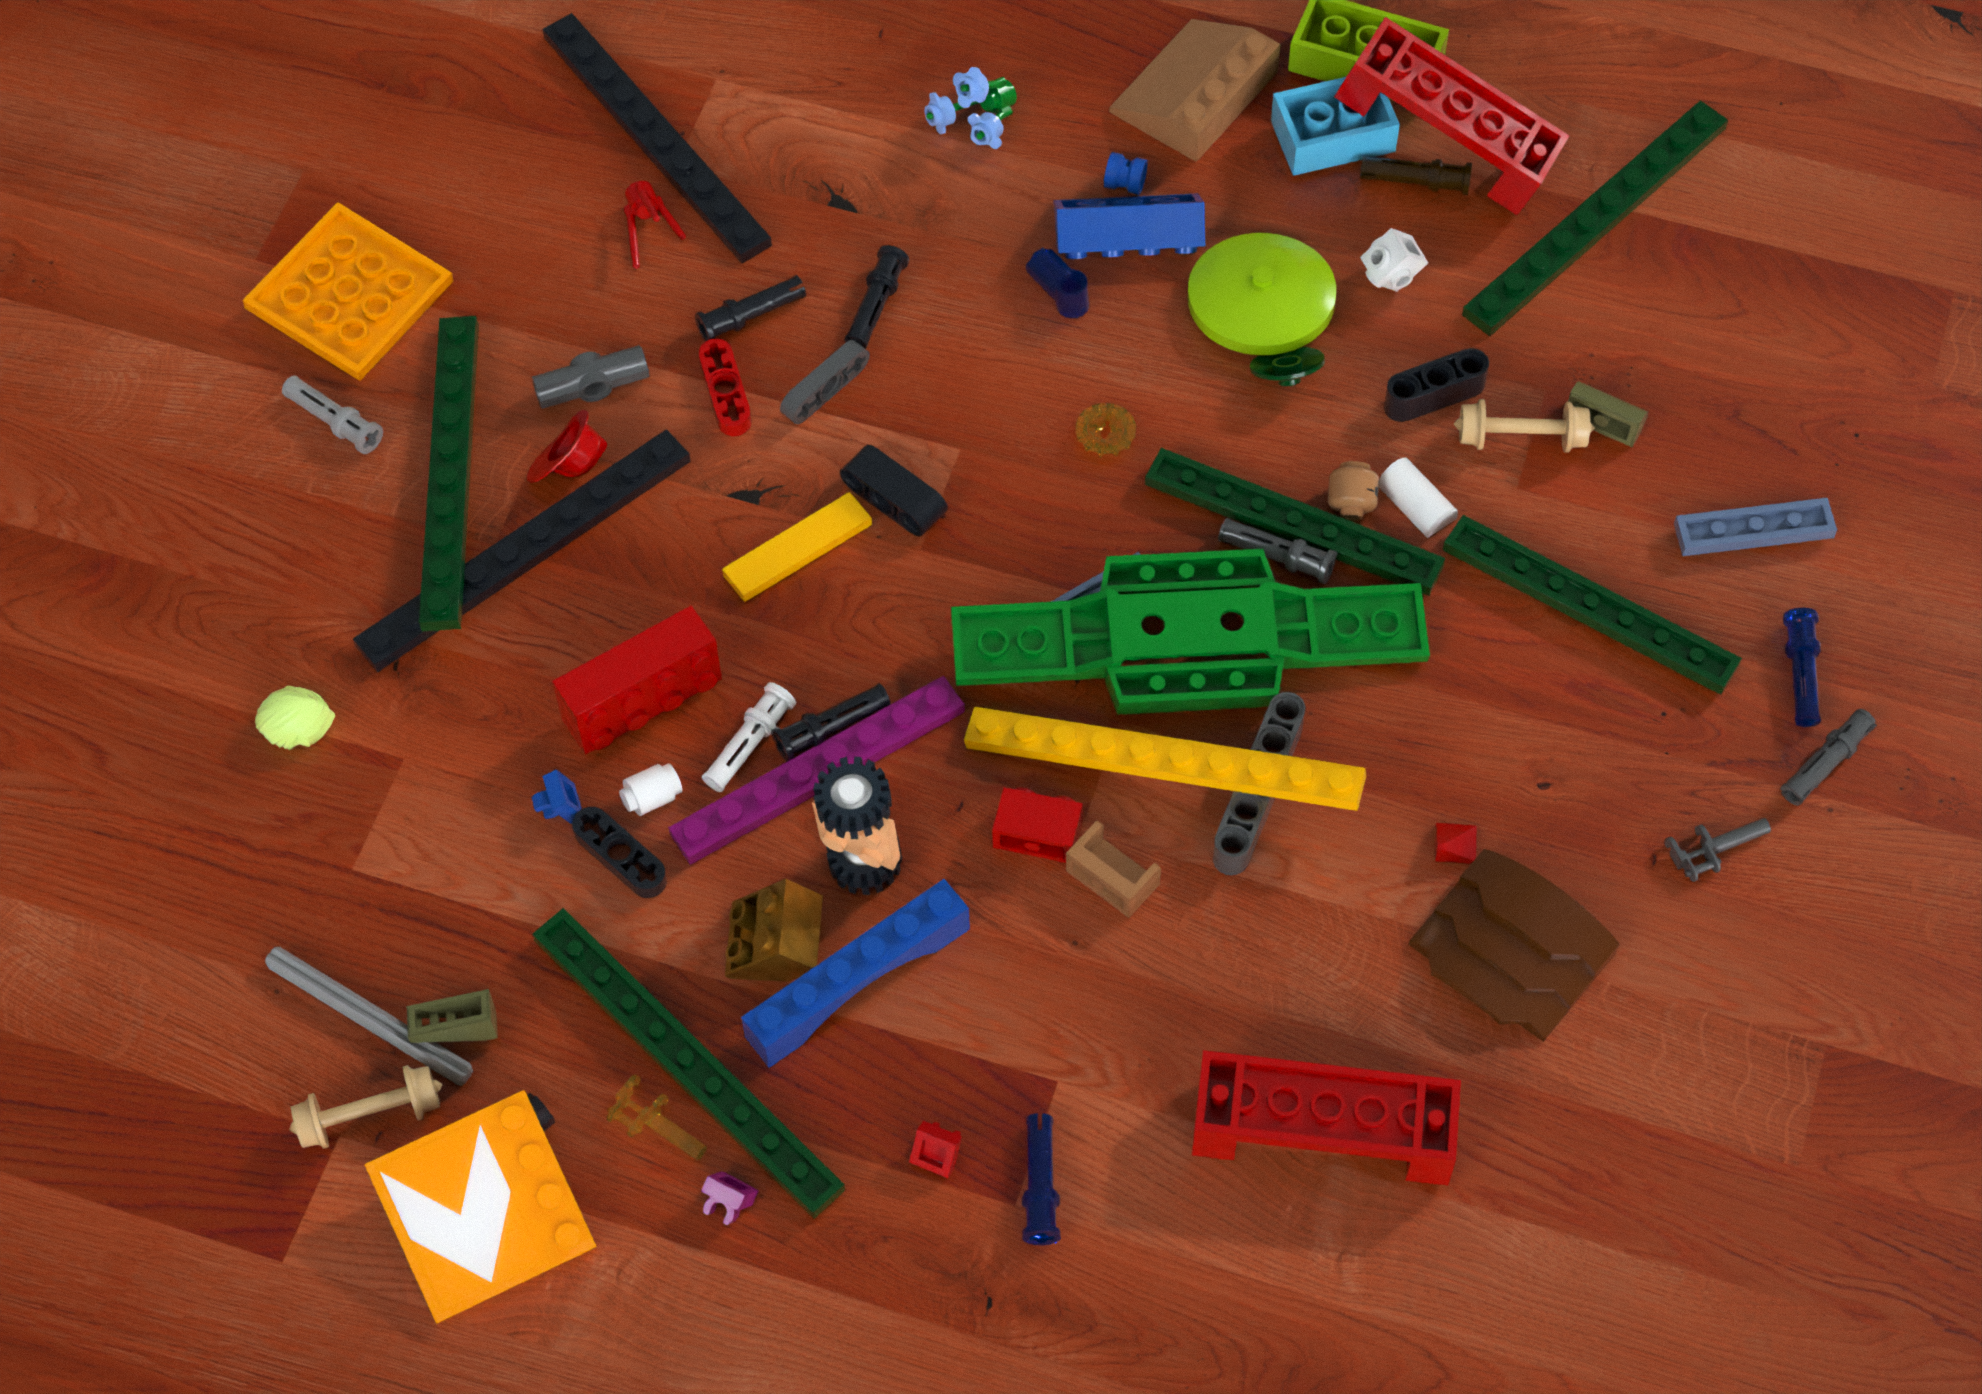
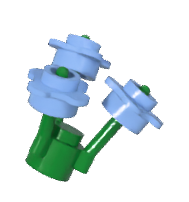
M971 67L967 73L958 72L953 76V84L956 86V93L959 96L957 103L952 104L947 96L939 97L936 92L929 94L930 101L924 109L925 117L929 125L936 126V130L940 135L946 133L945 126L955 122L956 111L980 103L986 112L980 116L972 113L968 117V123L971 125V140L976 145H990L993 149H998L1002 145V141L999 138L1004 131L1001 120L1013 114L1011 106L1017 100L1014 86L1005 77L988 81L979 68Z

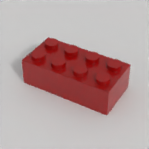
M690 605L554 679L552 684L562 721L586 755L594 750L606 748L615 738L630 730L635 731L642 728L651 718L660 713L676 709L684 700L698 692L704 693L709 691L718 681L722 680L716 639L693 606Z

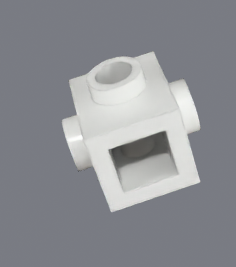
M1392 228L1382 237L1374 240L1370 248L1360 257L1367 268L1366 276L1373 285L1378 288L1385 287L1396 292L1409 285L1413 277L1428 264L1412 235Z

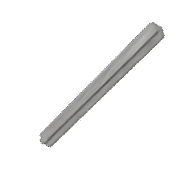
M274 947L266 956L265 963L268 969L419 1062L429 1066V1068L455 1084L462 1086L471 1077L473 1069L469 1062L436 1042L410 1043L407 1024L283 948Z

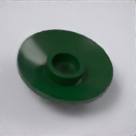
M1301 347L1276 355H1259L1251 361L1250 372L1261 379L1278 381V384L1281 386H1294L1301 382V378L1323 367L1325 356L1320 350L1310 347Z

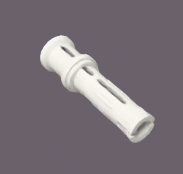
M772 682L767 683L764 687L765 694L754 708L750 707L746 710L743 718L745 723L725 746L708 771L702 775V780L713 790L722 792L725 789L727 783L747 760L762 738L772 735L771 730L776 728V723L786 710H792L795 707L796 701L794 697L780 685ZM743 743L742 748L739 750V752L735 755V757L727 766V762L730 760V758L734 755V753Z

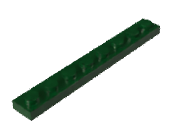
M1164 448L1159 450L1145 476V485L1285 540L1293 542L1295 539L1306 540L1308 546L1325 552L1334 550L1337 552L1336 560L1394 583H1421L1422 594L1430 596L1444 567L1445 558Z
M1462 515L1444 542L1443 551L1720 695H1722L1740 665L1741 657L1465 515Z

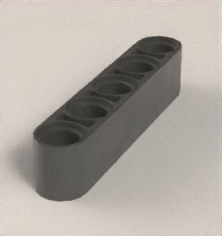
M1282 692L1273 697L1251 750L1273 753L1267 751L1266 748L1275 747L1280 752L1274 754L1293 756L1302 733L1306 708L1303 699L1299 695L1292 692ZM1284 714L1290 715L1293 719L1286 720L1279 716ZM1233 791L1215 836L1213 863L1218 871L1232 876L1240 874L1247 868L1275 798ZM1248 813L1254 818L1246 820L1238 817V814ZM1236 847L1240 852L1228 853L1224 851V848Z

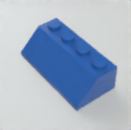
M1198 193L1053 200L1058 253H1065L1066 259L1087 258V252L1102 251V257L1124 256V250H1138V255H1158L1162 248H1175V253L1189 254L1196 253L1197 247L1206 246L1205 205Z

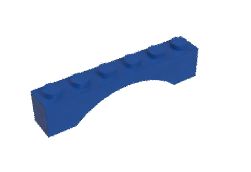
M942 879L743 1015L741 1020L746 1040L768 1068H770L802 1046L831 1014L867 985L911 960L938 952L970 930L969 907L948 882Z

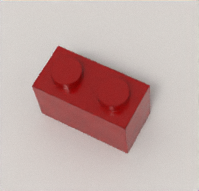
M1003 787L992 828L993 848L1066 863L1067 851L1078 841L1083 818V803L1075 802V800L1067 796L1050 797L1036 794L1028 788L1019 787L1011 789Z

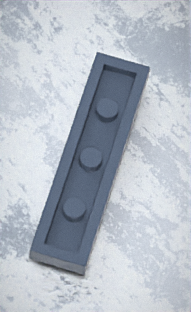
M1828 498L1678 515L1674 521L1682 556L1832 539L1837 532Z

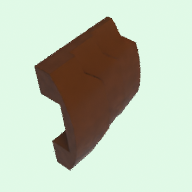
M1483 849L1460 876L1459 882L1409 941V945L1429 959L1432 976L1468 998L1497 1023L1519 1024L1543 1042L1615 956L1620 944L1590 912L1563 890L1526 866L1487 849Z

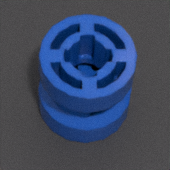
M1111 152L1104 175V188L1115 190L1118 187H1126L1128 193L1140 195L1147 175L1148 160L1137 157L1130 161L1123 154Z

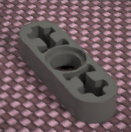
M850 340L843 344L787 393L781 403L780 412L795 424H801L862 372L869 361V351L855 340Z

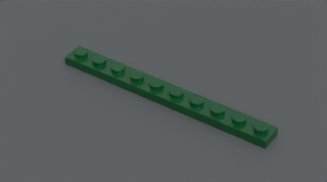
M1700 100L1463 307L1462 316L1488 336L1494 334L1726 129L1728 119Z
M476 316L439 318L419 625L422 632L461 629L479 323Z
M564 908L532 933L534 941L813 1219L845 1191V1184Z

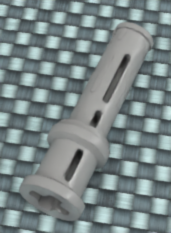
M296 375L289 377L283 384L282 394L286 398L291 399L330 425L333 435L340 439H348L355 444L356 450L360 453L368 454L372 452L381 442L383 436L382 426L376 422L366 421L360 417L359 411L355 408L340 406Z

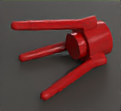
M637 181L627 187L625 197L628 204L624 206L623 210L627 217L632 266L634 269H638L640 264L635 223L636 216L640 219L652 217L654 222H659L660 216L657 213L659 211L681 240L686 238V234L665 207L662 198L656 196L650 182Z

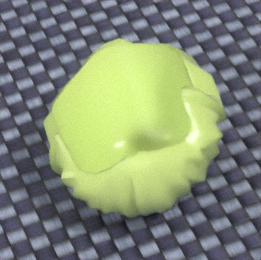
M286 686L283 689L272 692L262 702L257 710L255 723L259 732L271 744H276L279 748L284 747L291 750L297 745L310 747V745L320 740L331 727L335 713L330 710L328 704L317 693L301 687Z

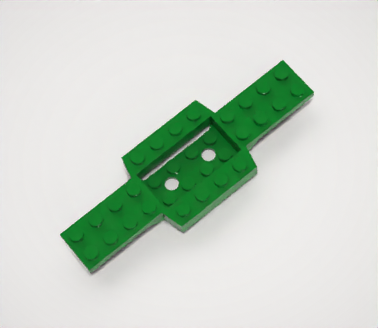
M1263 549L1106 556L1101 589L1097 593L1070 601L951 607L956 686L1104 678L1117 715L1269 707L1273 697L1279 694L1283 669L1428 662L1430 657L1421 583L1302 589L1276 583ZM1228 612L1237 613L1243 620V626L1237 631L1226 630L1222 626L1220 618ZM1149 616L1158 617L1164 623V630L1160 634L1149 635L1142 629V621ZM1258 653H1265L1270 657L1263 659L1120 666L1125 660L1136 661L1139 659L1155 658L1175 659L1179 657H1214L1233 654L1254 655Z

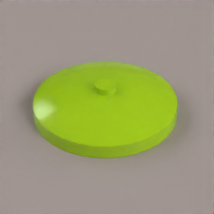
M1273 233L1242 234L1219 242L1198 259L1191 271L1188 282V306L1191 316L1199 329L1217 344L1230 350L1250 355H1276L1305 346L1325 330L1332 319L1336 305V281L1325 259L1305 243L1288 236Z

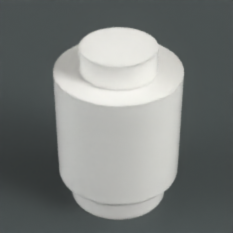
M668 763L664 766L656 764L624 779V788L619 790V794L628 812L634 810L637 815L642 816L674 801L675 795L682 793L683 789L675 769Z

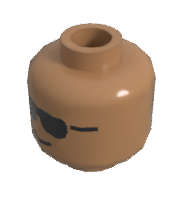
M1359 461L1343 462L1340 464V468L1333 470L1329 476L1328 504L1331 509L1340 513L1341 518L1350 521L1363 519V514L1372 512L1378 505L1379 477L1376 472L1370 470L1371 467L1367 463Z

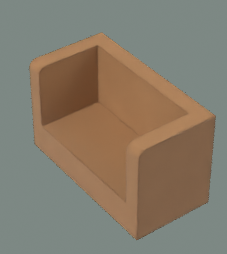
M1095 821L1067 851L1066 871L1130 918L1160 885L1161 867L1153 863L1146 871L1103 839L1104 825L1099 821Z

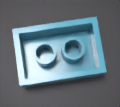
M1346 77L1273 93L1271 124L1292 175L1362 160L1363 155L1376 157L1396 152L1400 123L1389 98L1380 92L1366 115L1362 116L1334 98Z

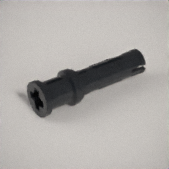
M883 245L879 248L877 253L878 262L874 270H871L867 275L866 284L868 288L853 323L845 336V343L855 340L866 349L888 296L896 293L899 286L897 281L902 270L907 268L910 259L903 250L895 246Z
M794 275L788 280L736 302L734 299H727L723 301V306L707 313L699 311L694 315L697 328L705 342L715 339L716 336L730 330L738 332L745 327L746 321L800 298H805V287L792 292L789 291V289L803 282L798 275Z
M878 683L874 687L816 715L814 713H805L801 715V720L783 729L776 727L771 730L775 746L782 758L788 762L794 758L795 753L812 745L817 746L826 741V736L891 705L889 696L885 688ZM864 705L840 718L837 717L853 708ZM803 734L802 736H800V737H798V738H796V739H794V740H791L792 738Z

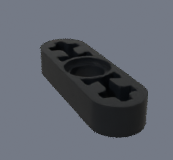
M586 807L576 813L572 821L575 838L582 847L638 896L652 898L663 892L667 884V877L664 865L657 857L602 809ZM589 823L594 826L598 823L600 833L605 837L602 842L600 836L593 830L585 831L584 825ZM617 844H624L630 847L631 852L623 860H614L608 856L609 850ZM637 862L639 868L644 873L650 875L654 872L655 880L653 882L648 879L641 882L640 873L635 868Z

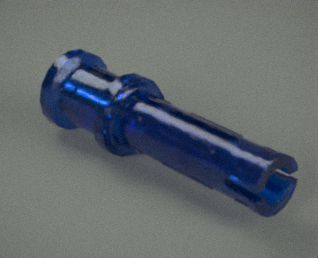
M1805 607L1786 611L1783 614V624L1788 630L1785 654L1792 660L1795 722L1800 727H1812L1821 722L1816 658L1821 652V643L1816 639L1815 625L1819 622V614L1816 610Z
M1038 1113L1031 1114L1026 1118L1028 1190L1022 1196V1206L1026 1208L1027 1226L1022 1231V1239L1028 1244L1040 1246L1051 1245L1061 1239V1231L1056 1227V1208L1060 1205V1196L1053 1189L1054 1119L1051 1115L1042 1113V1130H1038Z

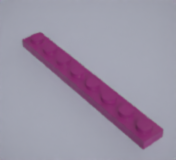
M943 675L827 739L823 743L668 827L670 836L689 865L813 797L815 795L813 790L814 783H819V773L822 770L828 774L827 765L831 762H834L837 768L841 766L840 758L847 757L848 764H854V756L862 757L863 765H866L868 759L876 762L965 712V704Z

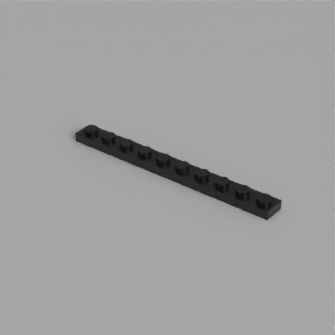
M573 13L543 28L544 39L741 263L746 262L772 246L769 234Z
M666 429L465 563L462 615L691 462L689 452ZM421 593L353 638L355 647L377 673L438 632H422L419 625Z

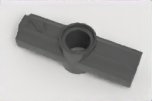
M638 345L604 356H600L596 352L579 354L572 359L570 366L532 376V382L539 405L543 409L577 398H581L586 402H596L607 397L611 393L612 388L649 378L650 375L642 347Z

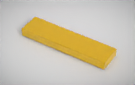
M848 492L722 568L723 576L741 599L746 602L872 525V518L855 497Z

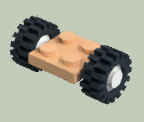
M854 756V764H848L847 757L840 758V767L837 768L834 762H831L827 765L828 774L822 770L819 773V783H814L813 788L815 794L812 802L820 840H822L827 848L828 853L826 854L833 879L837 878V883L841 888L848 885L850 893L856 894L857 888H861L863 895H870V887L875 886L877 893L883 891L882 883L886 882L890 886L894 882L893 874L899 875L901 870L902 855L900 843L896 834L894 820L889 819L890 807H892L888 779H885L884 771L881 768L876 770L873 761L868 759L866 765H863L862 757Z

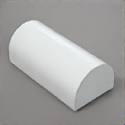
M1408 458L1398 459L1381 475L1379 488L1427 538L1457 519L1458 510Z

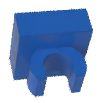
M556 769L542 776L546 790L534 794L531 799L535 811H543L545 819L554 818L559 815L571 824L574 816L582 807L575 783Z

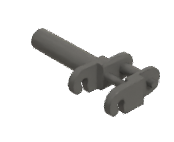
M1761 818L1711 838L1705 826L1700 824L1695 827V833L1697 836L1701 835L1700 844L1702 848L1688 854L1685 850L1680 849L1675 839L1671 836L1665 838L1664 843L1666 848L1671 847L1670 857L1677 869L1683 868L1685 876L1689 877L1692 882H1696L1698 874L1710 869L1715 873L1721 871L1720 864L1722 861L1715 854L1771 832V827L1766 818ZM1703 854L1707 861L1694 866L1690 859Z

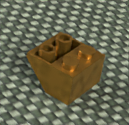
M784 879L733 901L729 914L730 927L728 946L725 953V977L741 980L792 981L817 966L823 895L788 879Z

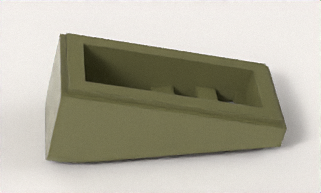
M489 989L406 1006L408 1039L410 1043L486 1041L498 1038L496 1009ZM422 1018H429L430 1025L422 1026ZM440 1018H446L447 1021L440 1023Z

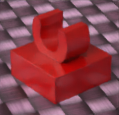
M923 1121L916 1131L909 1163L949 1178L955 1168L962 1140L961 1132L957 1130L950 1132L940 1128V1123L938 1122L931 1124Z

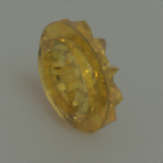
M1112 403L1092 405L1085 409L1077 419V442L1083 444L1086 452H1097L1100 458L1104 454L1110 453L1117 456L1121 450L1129 449L1131 442L1136 438L1135 420L1129 411L1119 405ZM1109 421L1111 432L1106 439H1102L1100 431L1103 430L1106 422Z

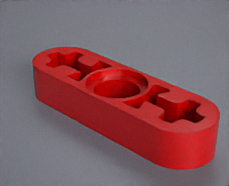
M722 339L707 340L699 348V360L718 427L721 432L728 436L743 435L751 427V412L732 348L728 342ZM714 354H718L722 363V368L717 370L714 359L711 357ZM723 381H729L735 385V388L729 393H720L715 390L716 385ZM734 405L739 420L732 421L731 417H729L728 406Z

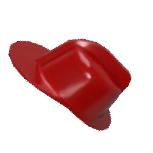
M583 409L574 415L563 431L535 459L527 473L528 482H538L551 472L567 477H578L589 472L595 466L606 450L607 442L587 423L589 418L588 411Z

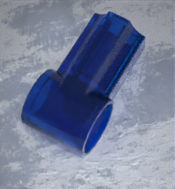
M1041 248L1033 253L1032 258L1026 264L1027 273L1056 301L1057 310L1062 316L1070 319L1083 316L1089 309L1088 281L1085 274L1079 270L1071 269L1052 249Z

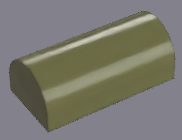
M1580 381L1575 384L1569 395L1568 402H1572L1573 406L1589 409L1590 422L1595 427L1594 431L1630 447L1634 446L1644 427L1648 411Z

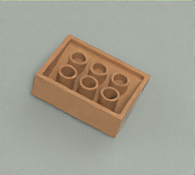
M1191 19L1109 107V112L1197 162L1278 73L1281 44L1250 27Z

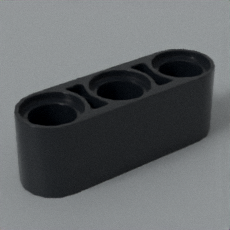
M1464 349L1391 376L1388 380L1384 402L1385 414L1394 421L1404 422L1476 397L1482 393L1485 387L1489 368L1488 356L1479 349Z
M865 445L840 469V477L853 492L915 536H922L948 510L946 501L935 489L872 445Z

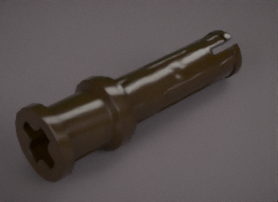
M1363 155L1360 179L1420 184L1429 186L1428 189H1432L1433 192H1437L1439 189L1461 191L1462 195H1468L1472 163L1467 162L1465 166L1443 163L1442 159L1432 160V163H1421Z

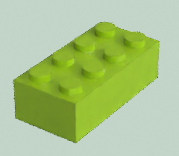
M1309 0L1291 41L1288 71L1322 81L1347 77L1385 17L1444 55L1446 53L1449 29L1347 0Z

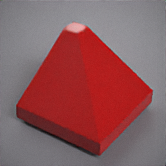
M1436 823L1435 862L1471 864L1476 859L1477 825Z

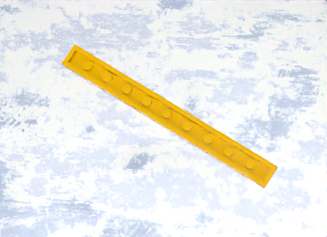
M974 707L964 738L967 749L1358 811L1366 779V769L1363 767Z

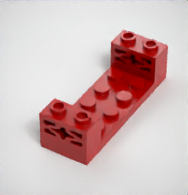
M1387 17L1383 19L1334 98L1357 113L1365 116L1381 92L1502 171L1487 196L1515 215L1520 213L1542 184L1569 138V135Z
M1203 1050L1192 1156L1234 1160L1237 1141L1407 1161L1405 1181L1448 1186L1456 1162L1461 1080Z

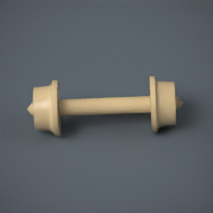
M1479 399L1476 404H1462L1460 416L1454 423L1455 427L1459 430L1460 444L1474 445L1477 450H1483L1486 432L1562 435L1563 452L1569 453L1572 448L1587 447L1590 433L1595 428L1590 422V411L1588 408L1575 407L1572 402L1567 401L1564 405L1562 419L1486 417L1485 400Z
M409 1065L403 1066V1072L407 1086L321 1111L315 1094H308L306 1101L291 1106L293 1122L289 1130L297 1134L302 1148L320 1145L325 1149L329 1147L326 1127L411 1102L416 1118L419 1121L424 1119L425 1113L440 1108L437 1092L440 1091L442 1083L433 1080L429 1066L411 1069Z

